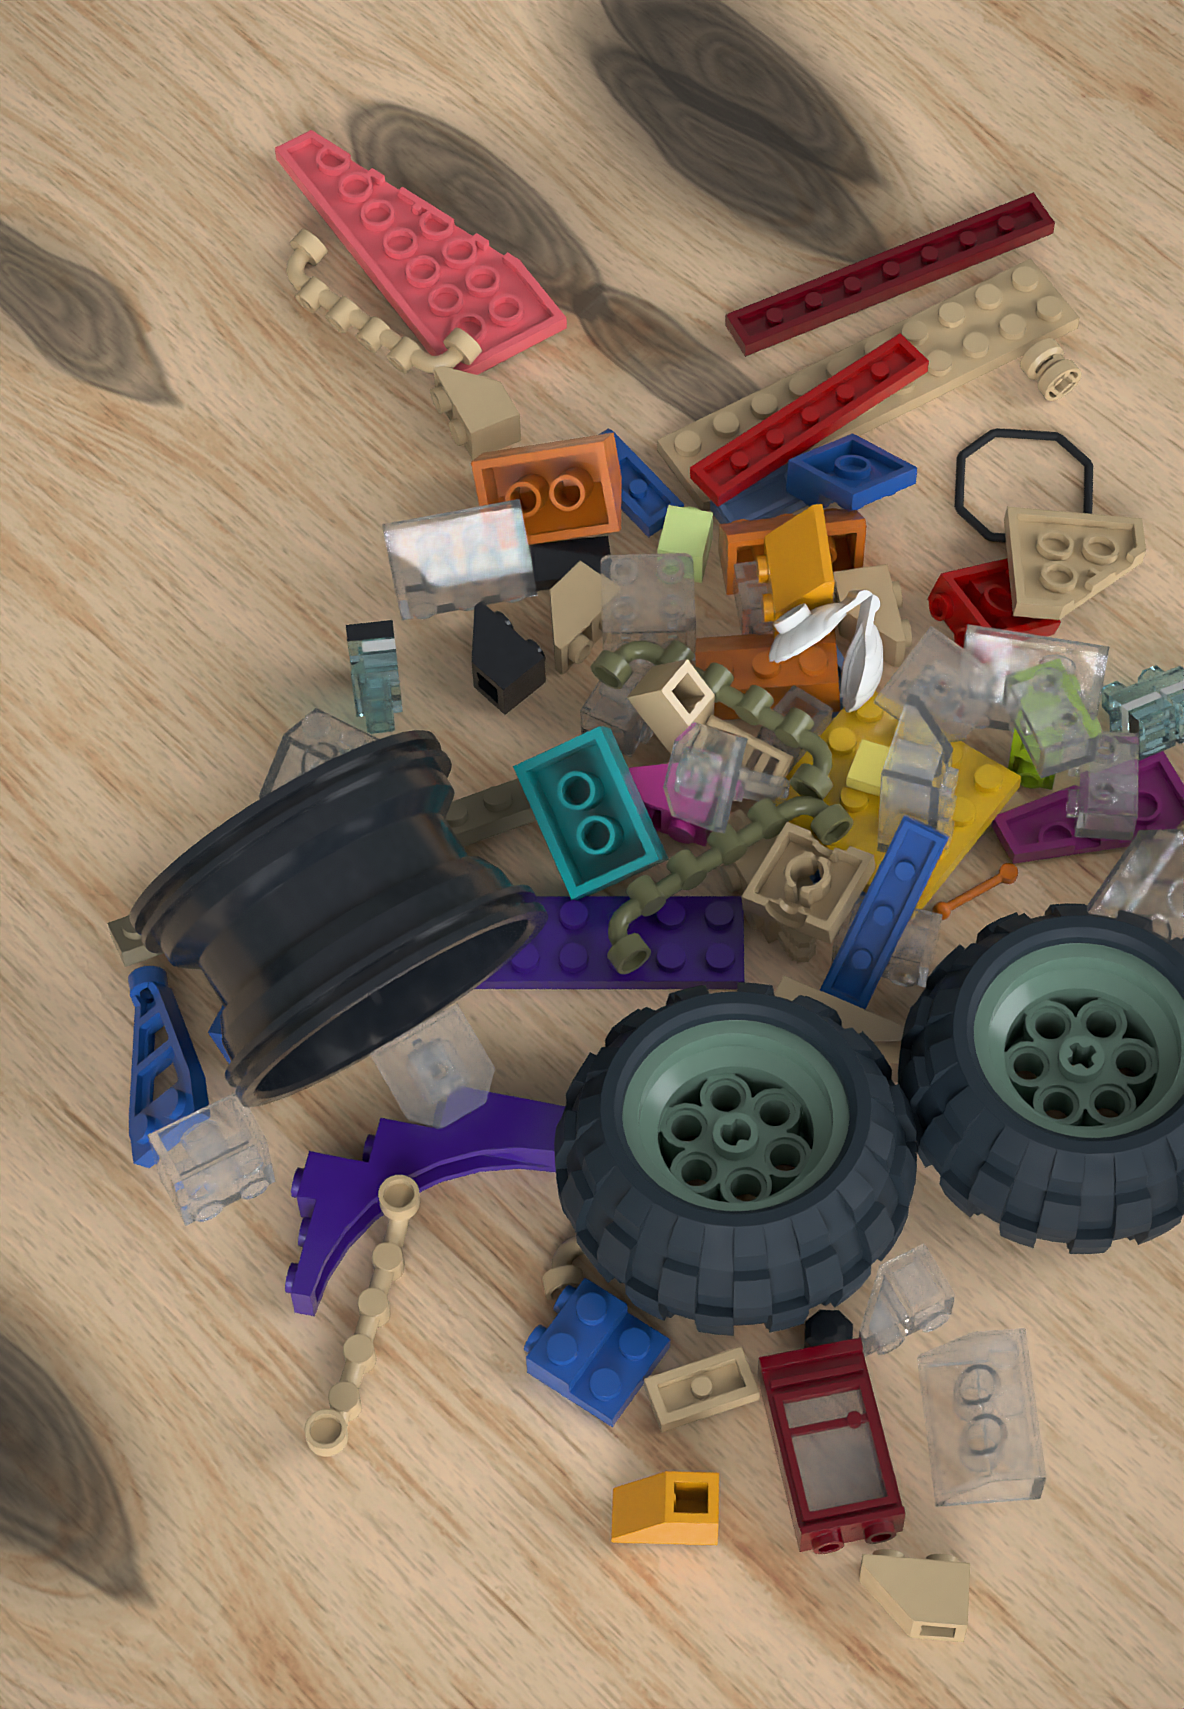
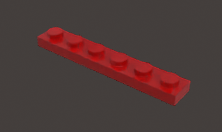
M899 333L691 466L690 479L719 507L786 464L789 459L800 455L927 373L929 360Z

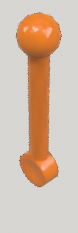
M1012 863L1003 864L997 875L947 903L937 902L932 908L933 916L937 920H946L952 910L1000 883H1014L1018 877V868Z

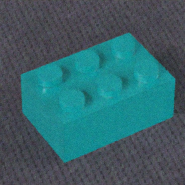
M599 726L513 766L571 900L593 895L669 860L611 728Z

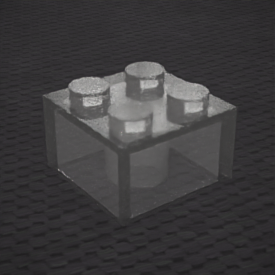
M236 1093L147 1135L159 1178L185 1226L195 1221H208L216 1217L223 1210V1207L241 1198H255L262 1194L270 1184L276 1182L266 1137L250 1108L244 1107L239 1102Z

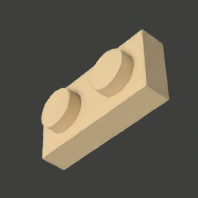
M742 1346L644 1379V1388L661 1433L757 1401L760 1396V1391Z

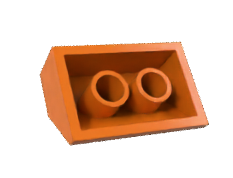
M614 432L484 452L471 461L488 551L518 547V545H531L619 532L621 530L622 476Z
M837 508L823 510L833 572L863 568L867 528L865 518L857 510L850 511ZM782 514L774 518L750 521L739 519L731 523L719 524L718 552L726 595L767 590L766 583L758 584L756 556L764 555V537L796 515Z
M835 628L830 632V635L824 636V638L808 649L779 663L775 661L769 662V652L774 642L773 633L696 638V667L706 671L711 663H718L724 666L734 676V681L730 686L744 694L751 685H757L765 689L774 699V703L770 708L781 715L786 716L791 708H798L807 714H818L825 710L832 712L841 711ZM719 701L714 703L715 717L721 720L741 719L732 708Z

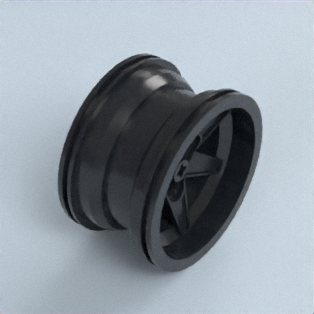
M407 731L372 741L339 755L275 789L231 817L179 856L151 882L131 909L130 923L134 930L141 935L145 948L152 953H164L174 967L202 970L225 1007L220 1017L222 1044L231 1060L225 1071V1079L231 1087L236 1088V1097L244 1107L265 1105L298 1093L351 1067L403 1037L458 1001L506 965L539 934L548 920V913L542 904L535 902L536 895L530 886H514L501 869L479 856H469L445 818L454 798V789L447 779L451 772L452 763L448 755L441 750V745L436 736L430 731Z

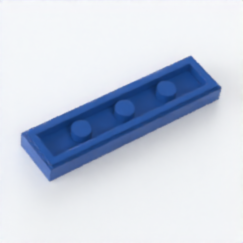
M906 814L903 816L820 991L866 1010L946 846L949 835Z

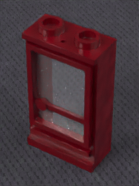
M861 1337L759 1357L757 1377L799 1552L813 1550L815 1554H828L842 1549L844 1543L863 1539L868 1544L883 1543L893 1539L897 1532L903 1531L906 1512L898 1490L863 1353Z

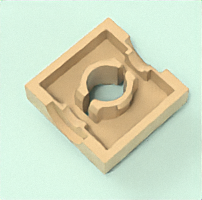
M786 822L741 896L743 908L745 911L831 944L876 869L874 855L849 846L847 851L836 847L834 850H830L821 845L813 837L810 830ZM817 869H819L820 878L822 879L812 886H802L799 895L801 905L797 904L799 898L795 882L798 879H805L810 875H815Z

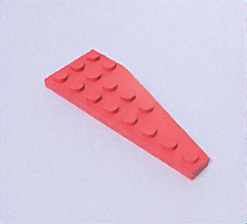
M313 130L275 147L276 160L430 355L438 356L447 351L448 349L443 341L454 328H460L479 344L482 352L470 365L460 362L453 369L478 375L567 328L566 316L518 258L508 252L505 255L499 253L489 246V240L477 233L473 236L455 225L452 217L404 187L397 189L387 183L385 176L377 170L371 168L368 171L351 160V155Z

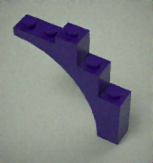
M450 1085L447 1101H438L433 1128L380 1118L376 1135L368 1134L366 1138L362 1161L309 1151L305 1168L298 1167L296 1169L291 1188V1196L297 1198L300 1216L303 1217L298 1236V1246L303 1247L299 1263L292 1262L290 1264L285 1282V1292L291 1294L294 1312L315 1317L327 1283L349 1248L376 1220L384 1215L380 1208L378 1191L381 1184L387 1178L394 1175L408 1176L416 1182L420 1193L441 1182L478 1172L512 1169L556 1172L555 1133L565 1106Z

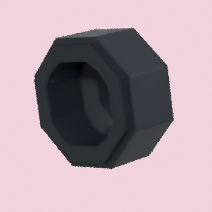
M819 1309L805 1322L804 1348L853 1339V1323L839 1310Z

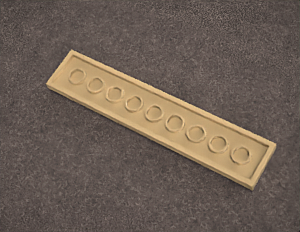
M1030 258L658 439L657 451L700 510L709 511L711 500L690 479L691 466L897 334L901 333L929 360L928 372L803 453L852 433L861 436L1023 356L1030 347L1043 339H1057L1078 329L1080 317Z

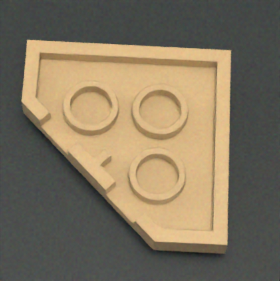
M1007 506L1004 527L1013 616L1060 620L1142 564L1146 553L1142 518Z

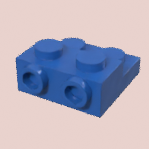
M852 433L789 459L786 492L804 501L809 507L815 504H823V508L836 502L841 508L853 511L916 484L917 467Z
M584 1278L577 1289L568 1285L561 1292L553 1308V1311L558 1314L549 1327L546 1328L540 1324L528 1337L524 1346V1351L528 1353L526 1356L527 1373L613 1427L643 1386L644 1379L651 1375L669 1350L670 1339L628 1313V1305L587 1278Z

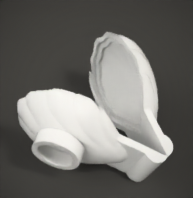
M851 590L840 603L826 604L816 607L811 611L805 603L800 604L786 612L773 623L779 634L775 637L770 648L769 662L775 661L779 663L798 655L820 641L835 628L849 610L861 603L856 631L846 652L840 681V698L843 697V707H845V711L848 713L859 709L873 696L883 672L882 640L876 625L873 624L875 612L880 607V600L876 595L867 590Z

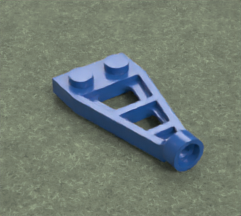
M143 966L133 970L128 977L130 997L135 1006L129 1104V1137L131 1140L133 1163L151 1168L208 1122L211 1116L206 1078L173 990L169 988L167 973L158 966ZM165 1026L168 1040L154 1051L155 1033ZM173 1063L178 1081L153 1101L155 1077Z

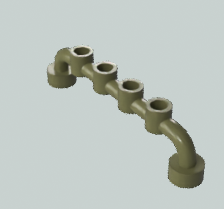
M676 640L671 641L666 649L648 641H631L621 645L614 652L603 650L591 665V670L602 683L619 690L633 674L632 668L629 665L631 661L643 659L656 666L688 659L691 663L695 656L689 647ZM711 663L706 671L692 664L715 694V703L719 701L732 708L748 724H760L771 730L785 745L792 748L801 747L812 755L813 765L801 764L790 779V784L801 796H812L824 800L833 787V783L828 777L832 768V753L827 743L817 734L810 731L814 726L813 719L798 708H791L786 716L772 710L770 707L774 703L773 697L765 689L757 685H751L745 694L730 685L734 681V676L727 668L718 663Z
M796 796L784 801L777 807L770 798L758 801L747 813V817L751 821L747 826L736 832L730 824H723L714 829L708 836L707 842L711 848L695 857L689 849L679 851L668 861L667 869L671 874L655 883L649 875H643L630 883L626 889V894L630 900L622 904L613 913L608 924V938L612 945L607 954L608 959L619 974H628L642 966L649 958L651 950L639 934H627L629 924L641 915L650 916L664 906L666 899L682 889L691 890L697 887L706 878L707 873L721 864L729 865L736 862L746 853L748 847L762 838L771 839L777 836L782 831L786 822L800 815L813 817L814 820L810 826L811 830L822 844L829 845L837 842L850 831L854 823L853 819L841 804L829 806L823 800L812 796Z

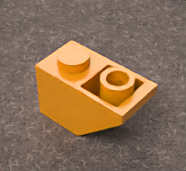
M665 1471L613 1488L612 1543L718 1545L719 1473Z

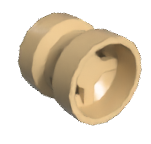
M1052 338L1043 339L1027 350L1020 361L1021 370L1029 379L1038 382V390L1049 401L1058 400L1070 393L1076 387L1082 375L1081 370L1072 360L1063 357V349Z

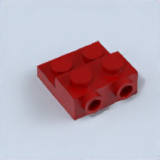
M1008 558L941 573L927 598L931 616L935 620L944 621L954 633V642L959 652L970 654L978 665L1011 657L1020 643L1052 636L1061 624L1060 620L1013 616Z

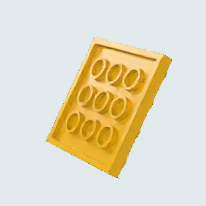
M875 691L873 696L859 709L848 713L845 711V707H843L819 736L827 743L832 753V768L828 777L831 779L833 787L823 801L829 806L841 804L854 821L852 828L837 842L824 845L810 828L814 820L813 817L800 815L789 821V823L810 830L813 837L830 850H834L836 847L847 851L849 846L874 855L876 869L863 889L865 893H867L905 814L949 835L946 846L911 915L910 920L913 921L1019 789L1021 776ZM862 739L908 753L906 766L892 800L846 787L847 775ZM808 751L785 777L779 791L772 800L776 807L784 801L801 796L791 786L790 779L801 764L813 765V757Z

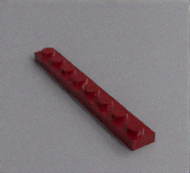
M1033 192L725 315V326L746 357L1054 233L1055 222Z

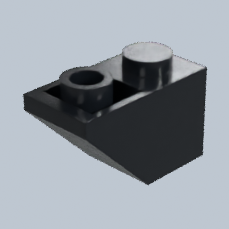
M480 601L474 606L471 661L473 686L506 715L546 682V657L535 641L531 639L525 640L514 630L511 622L500 611L494 613Z

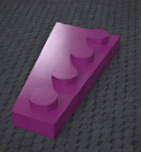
M1161 751L1142 760H1137L998 814L992 821L991 827L1012 864L1182 839L1184 836L1176 827L1184 820V784L1164 751Z

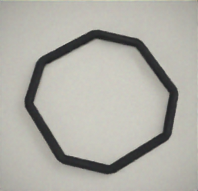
M996 428L978 438L960 451L957 456L955 510L989 541L1006 542L1005 533H992L964 507L965 462L967 457L995 437L1057 441L1084 466L1083 513L1092 514L1093 463L1066 437L1058 432Z

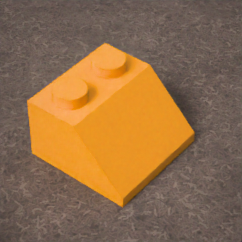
M823 504L810 506L764 537V555L756 556L758 584L766 583L768 593L761 594L763 622H772L774 639L779 632L773 623L789 610L803 603L807 605L810 611L816 607L833 603L834 576Z

